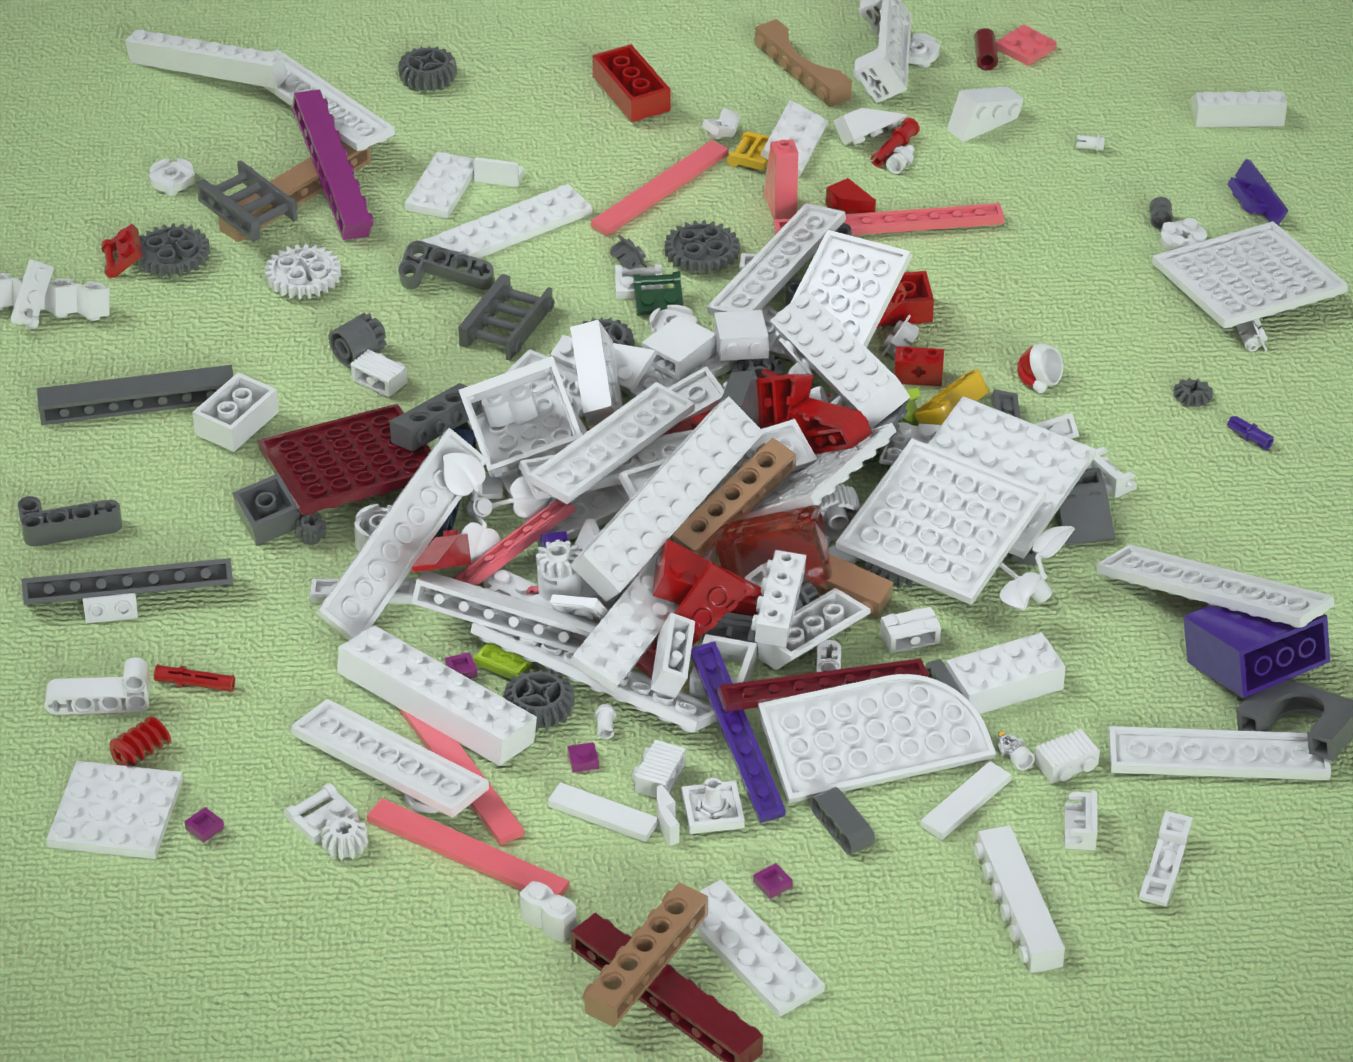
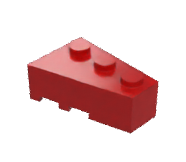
M789 374L756 379L760 429L791 420L788 411L810 396L813 374Z
M808 397L788 411L791 420H796L814 454L852 449L873 433L867 418L861 411Z

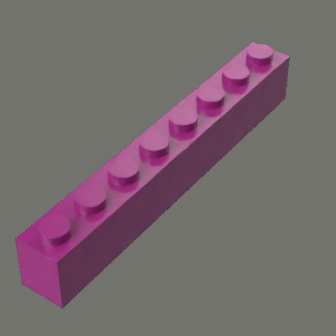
M320 89L294 92L292 110L342 240L369 237L370 228L374 224L373 216L371 213H368L366 198L360 193L359 180H355L353 165L348 162L346 147H342L341 135L339 130L335 129L334 116L328 111L327 99L323 98Z

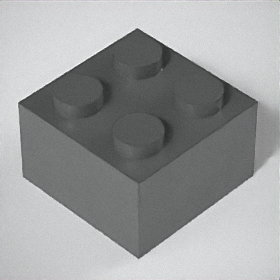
M279 473L232 493L236 511L256 546L295 530L296 520H301V515L297 510L293 497Z

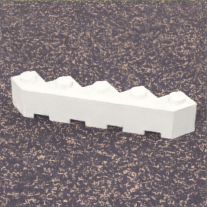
M0 273V311L4 307L15 306L24 276L14 278L11 277L10 273ZM56 278L54 281L49 282L41 310L46 309L56 317H66L68 313L78 312L88 320H99L100 317L109 315V288L99 282L88 281L86 285L75 284V280ZM25 308L24 314H28L29 308Z

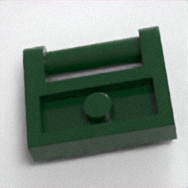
M680 271L667 275H633L637 316L651 315L658 308H660V311L665 310L667 305L684 306ZM659 284H673L674 287L642 290L641 286Z

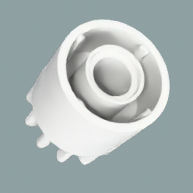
M559 539L552 543L546 542V548L539 547V554H536L539 594L547 601H551L553 594L578 597L583 589L582 577L570 566L581 553L578 551V546L573 545L570 547V541L562 542Z

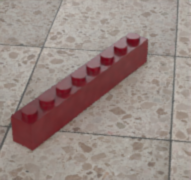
M595 912L571 931V950L601 971L605 965H609L613 961L618 949L621 946H625L630 941L631 936L624 934L610 920L602 918ZM670 964L664 967L638 999L722 1062H754L763 1054V1035L756 1027L750 1026L736 1012L728 1010L721 1005L714 996L706 994L692 980L684 978Z

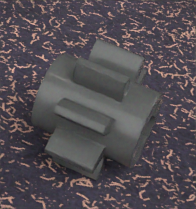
M305 514L301 520H296V538L302 537L304 544L314 545L321 538H326V520L320 521L319 515Z

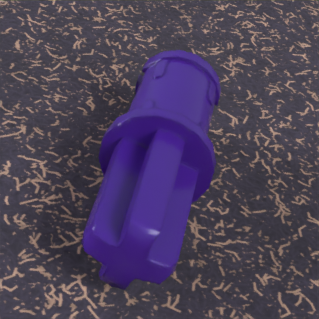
M1232 416L1227 423L1228 428L1242 435L1245 441H1251L1264 450H1268L1274 442V437L1260 430L1255 423L1249 424L1237 416Z

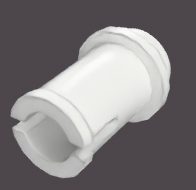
M1078 134L1077 149H1093L1096 152L1104 150L1105 137H1101L1100 134H1098V137Z
M608 704L600 705L595 711L598 728L597 735L601 739H610L614 736L616 712Z

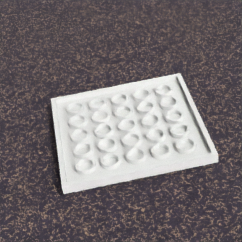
M1274 222L1152 256V264L1223 328H1230L1237 324L1275 315L1278 312L1295 309L1302 305L1316 303L1319 300L1333 298L1347 293L1348 284Z
M964 396L928 443L930 446L1046 491V499L1008 552L1023 559L1096 456V449Z
M911 439L836 541V549L972 605L1046 499V491Z

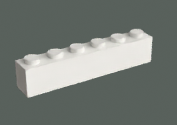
M1011 826L978 831V840L974 844V853L977 860L981 859L985 879L990 880L992 884V895L994 900H998L1000 903L1003 921H1008L1011 940L1017 942L1020 961L1026 963L1030 974L1063 967L1065 947Z

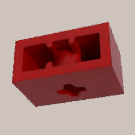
M896 346L894 375L901 384L942 387L944 349Z

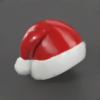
M1037 343L1029 347L1020 356L1018 361V376L1024 385L1033 387L1039 394L1044 393L1047 386H1055L1061 380L1063 359L1059 350L1043 343Z

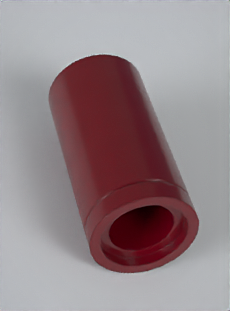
M982 28L974 35L976 61L980 69L989 71L998 65L996 37L991 29Z

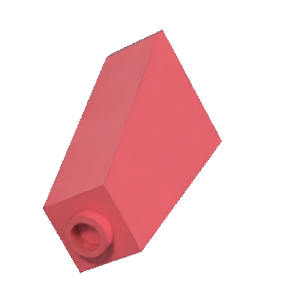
M783 139L770 143L764 197L773 220L791 219L797 213L799 152L793 139Z

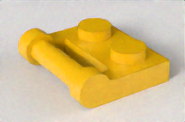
M749 131L744 132L737 148L728 155L727 163L732 167L742 165L764 171L768 165V160L760 156L770 136ZM751 146L746 155L743 154L747 147Z

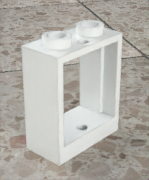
M705 634L702 645L715 641L722 659L743 663L738 678L730 677L732 683L750 681L756 665L757 643ZM694 666L690 675V696L708 699Z

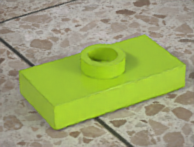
M488 642L474 656L475 665L508 679L519 677L520 672L527 674L533 667L532 662L523 659V656L514 652L504 651L500 646Z

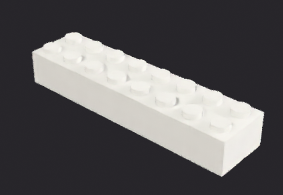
M808 290L796 297L793 302L779 311L770 320L785 341L788 340L795 347L796 352L811 365L813 370L852 409L862 412L871 428H874L910 398V395L899 379Z
M375 625L339 646L337 673L499 766L534 743L536 716Z

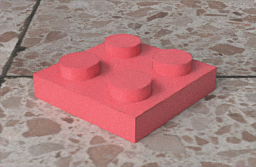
M1026 25L1020 26L996 41L998 51L1027 66L1056 49L1055 40Z

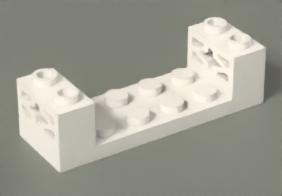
M860 0L859 13L863 19L868 21L871 32L878 36L879 46H877L876 50L855 59V69L853 72L855 78L863 83L867 95L872 97L876 104L907 90L912 15L902 0Z

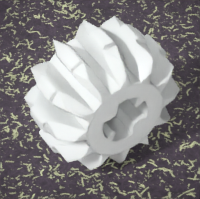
M348 814L344 818L336 815L334 821L327 820L321 832L324 852H328L331 858L339 856L341 861L345 857H350L353 860L355 854L362 855L368 843L365 823H361L358 817L350 819Z

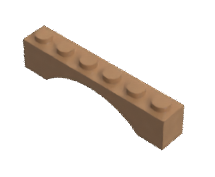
M774 19L755 27L754 42L757 48L761 49L769 58L773 59L825 104L831 107L851 99L852 80L840 70L817 65L799 55L789 41V29L779 20Z

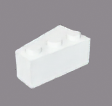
M1007 86L960 90L947 130L962 142H966L1017 119L1024 98Z

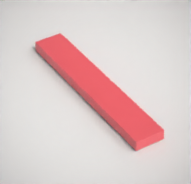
M556 499L452 579L478 586L541 538V534L549 532L576 511L572 503L566 504Z

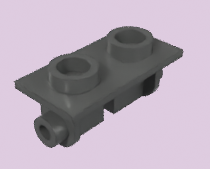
M618 234L617 236L620 241L611 247V256L620 261L627 269H634L640 264L647 268L648 266L644 261L646 255L639 246L635 247L629 238L626 240Z

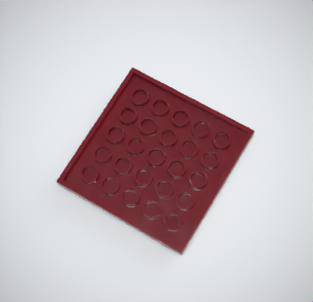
M398 403L257 440L260 452L274 474L279 473L293 497L300 515H311L326 508H337L341 504L352 501L359 502L367 497L385 495L393 490L404 489L431 452L427 444L412 452L392 443L389 421L404 413Z

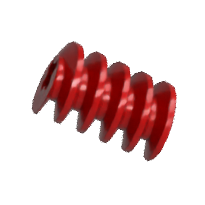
M150 716L144 722L138 723L136 727L128 729L127 733L124 732L118 738L110 740L109 749L117 765L128 767L126 762L131 766L137 765L136 757L143 761L146 758L145 752L148 755L154 754L153 746L157 750H161L163 748L162 741L168 745L172 740L166 727L158 719Z

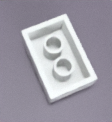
M241 373L235 374L192 412L195 435L235 452L279 412L277 389Z

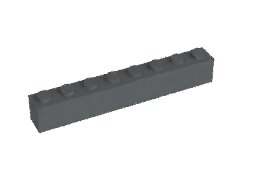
M232 365L37 388L41 425L200 406L233 377Z
M231 558L21 579L24 605L83 600V598L135 593L136 595L234 585Z

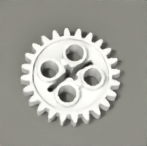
M296 244L295 249L286 247V252L278 250V255H271L272 260H267V266H265V277L268 287H273V292L280 291L281 296L288 293L289 298L298 295V298L301 299L303 295H306L310 299L311 294L319 297L320 291L328 293V287L335 288V283H339V277H341V266L337 255H333L332 251L326 252L325 247L318 250L317 245L308 248V244H305L303 248H300Z

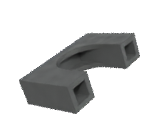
M1288 679L1248 696L1236 709L1238 731L1268 732L1279 719L1292 714H1309L1319 718L1307 732L1309 754L1330 761H1334L1353 739L1352 699Z

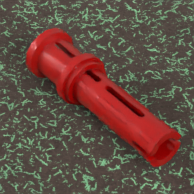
M910 117L905 118L901 126L892 131L890 139L871 156L872 164L876 167H881L895 153L894 150L896 148L906 146L910 142V138L919 133L920 126L918 122Z

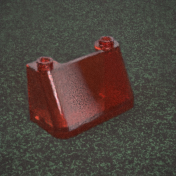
M818 505L730 522L720 528L714 541L721 567L742 578L760 565L767 563L768 559L773 560L775 550L806 555L804 577H807V581L813 582L815 585L827 582L832 576L824 524Z

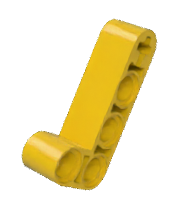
M974 369L959 377L914 411L913 414L918 424L942 425L963 396L978 401L990 390L980 370Z

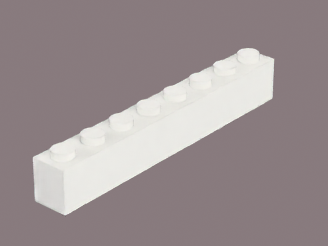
M142 29L135 30L125 40L130 63L276 89L288 78L282 54L148 32Z
M424 571L417 579L411 604L572 653L577 651L599 624L429 571Z

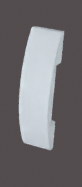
M1165 811L1148 874L1143 882L1139 900L1167 907L1179 873L1193 817Z

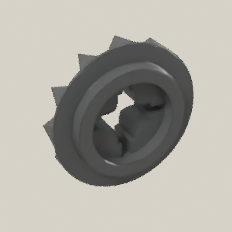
M1189 377L1187 381L1180 380L1179 384H1176L1174 387V397L1176 400L1187 406L1198 407L1206 405L1213 396V388L1208 386V382H1200L1199 378L1192 380Z

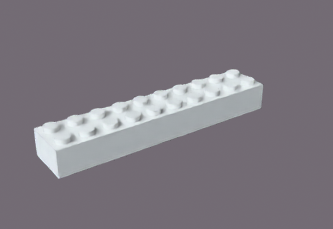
M728 396L712 409L574 559L570 566L606 602L623 590L764 432Z

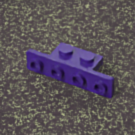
M1245 159L1235 174L1236 178L1231 177L1227 183L1233 192L1232 195L1240 201L1242 208L1246 212L1263 214L1269 222H1274L1279 226L1288 213L1287 207L1252 161Z

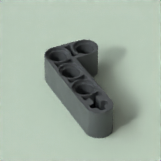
M418 240L411 242L407 246L398 269L401 285L406 289L417 288L425 272L481 290L490 289L495 282L494 269L490 262ZM417 253L423 254V255L420 256V257H415V256H414V255L417 254ZM438 260H444L441 264L435 263ZM459 267H466L465 270H457ZM408 273H414L413 276H405Z
M27 496L18 502L25 544L29 546H41L118 532L122 528L120 505L115 500H102L43 511L41 501L37 497Z

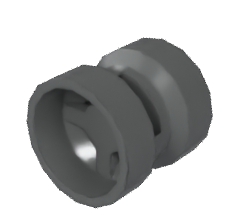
M1157 197L1151 200L1149 204L1151 224L1155 228L1162 229L1165 222H1173L1171 201L1165 197Z

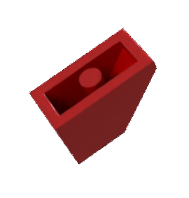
M849 178L826 187L825 203L830 209L844 211L845 214L872 213L876 211V200Z

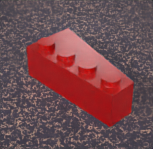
M667 539L656 558L652 596L680 605L710 561ZM729 571L752 585L755 591L749 597L743 598L738 603V606L728 613L747 616L757 615L758 597L762 596L761 587Z

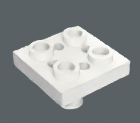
M709 778L704 784L682 786V798L690 834L745 828V819L736 781L721 782L717 778Z

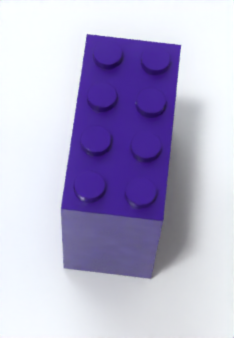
M1210 605L1183 616L1187 662L1242 698L1331 662L1328 619L1325 614L1316 617L1307 623L1306 626L1300 628L1292 627L1290 624L1273 622L1260 616H1250L1248 613L1241 611H1231L1226 607Z

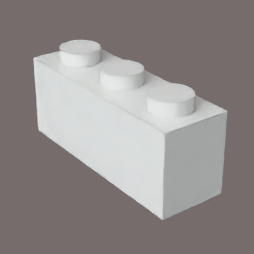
M670 613L658 635L650 690L676 698L688 677L695 621L674 613Z

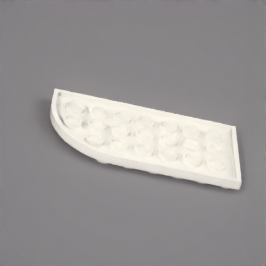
M912 674L889 675L758 703L757 710L788 804L808 800L810 797L833 787H838L841 792L994 759L996 755L987 727L976 708L957 690L945 683L925 676Z

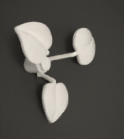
M450 453L443 456L444 481L450 492L458 496H466L472 490L474 491L471 496L472 501L467 505V513L480 524L475 522L469 523L461 533H468L471 563L501 542L498 533L493 529H486L487 523L482 519L491 513L492 508L513 503L514 513L518 517L532 518L547 507L551 501V497L535 500L524 476L517 478L511 484L510 494L512 498L491 503L486 497L478 498L479 489L476 485L481 484L486 477L483 465L476 458L463 453Z
M1059 526L1051 528L1042 533L1035 541L1032 549L1037 553L1035 559L1040 574L1028 572L1018 576L1001 562L999 567L1015 579L1008 582L1001 590L1000 598L1006 605L1015 609L1026 610L1030 597L1036 603H1042L1052 595V589L1045 581L1048 576L1044 572L1041 559L1053 556L1075 530L1074 527Z

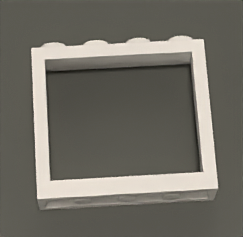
M553 356L459 390L480 451L488 459L485 464L490 478L494 476L501 478L508 475L511 470L520 469V461L555 455L582 436ZM551 375L573 436L493 464L471 403Z

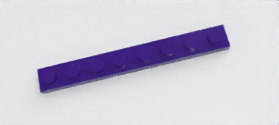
M716 642L691 648L690 656L759 823L786 816L785 807L744 710L725 712L721 703L718 687L719 685L732 684V681Z

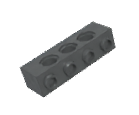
M459 383L390 420L392 443L413 452L442 436L448 428L453 430L469 421L459 393L460 389L468 386ZM481 400L471 403L476 416L482 413Z

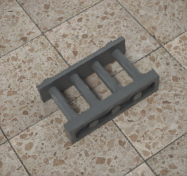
M241 160L237 162L238 175L216 186L210 184L204 178L196 182L198 201L252 242L261 239L260 227L262 224L282 214L294 222L298 220V205L295 199L289 197ZM241 183L247 186L230 196L223 193ZM255 193L261 197L243 207L237 204V202ZM268 204L275 207L258 217L250 214Z
M501 274L458 327L459 346L468 348L474 340L481 339L504 346L506 348V360L511 361L515 354L521 351L522 345L548 312L553 310L555 300L553 299L552 288L548 287L541 297L514 290L510 283V276ZM512 298L532 304L533 307L530 310H526L504 302ZM500 311L523 319L517 324L493 316ZM490 325L511 331L512 333L507 338L484 331L483 329Z

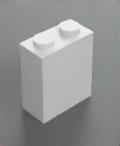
M762 310L714 313V333H716L720 361L769 358V336Z
M678 315L644 340L642 348L653 349L657 353L650 366L680 381L716 353V333Z

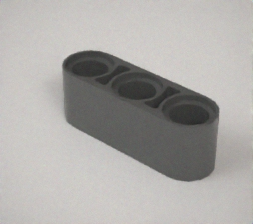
M833 787L810 797V806L814 815L846 854H854L875 844V835L871 826L838 787Z

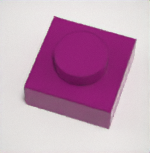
M470 652L444 658L446 666L469 679L478 677L477 668Z
M594 742L567 746L572 773L599 769V760Z
M206 807L184 821L185 829L203 843L224 829V821Z
M777 863L753 875V883L769 899L787 891L793 885V880Z

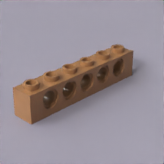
M772 438L766 444L763 443L750 460L746 459L733 476H728L716 492H711L706 501L699 508L696 507L688 519L671 535L672 542L704 557L796 468V453L775 438Z
M680 882L672 891H668L658 908L651 910L641 928L635 929L630 941L618 949L613 961L602 968L596 981L586 987L583 993L585 1013L615 1027L708 916V896Z

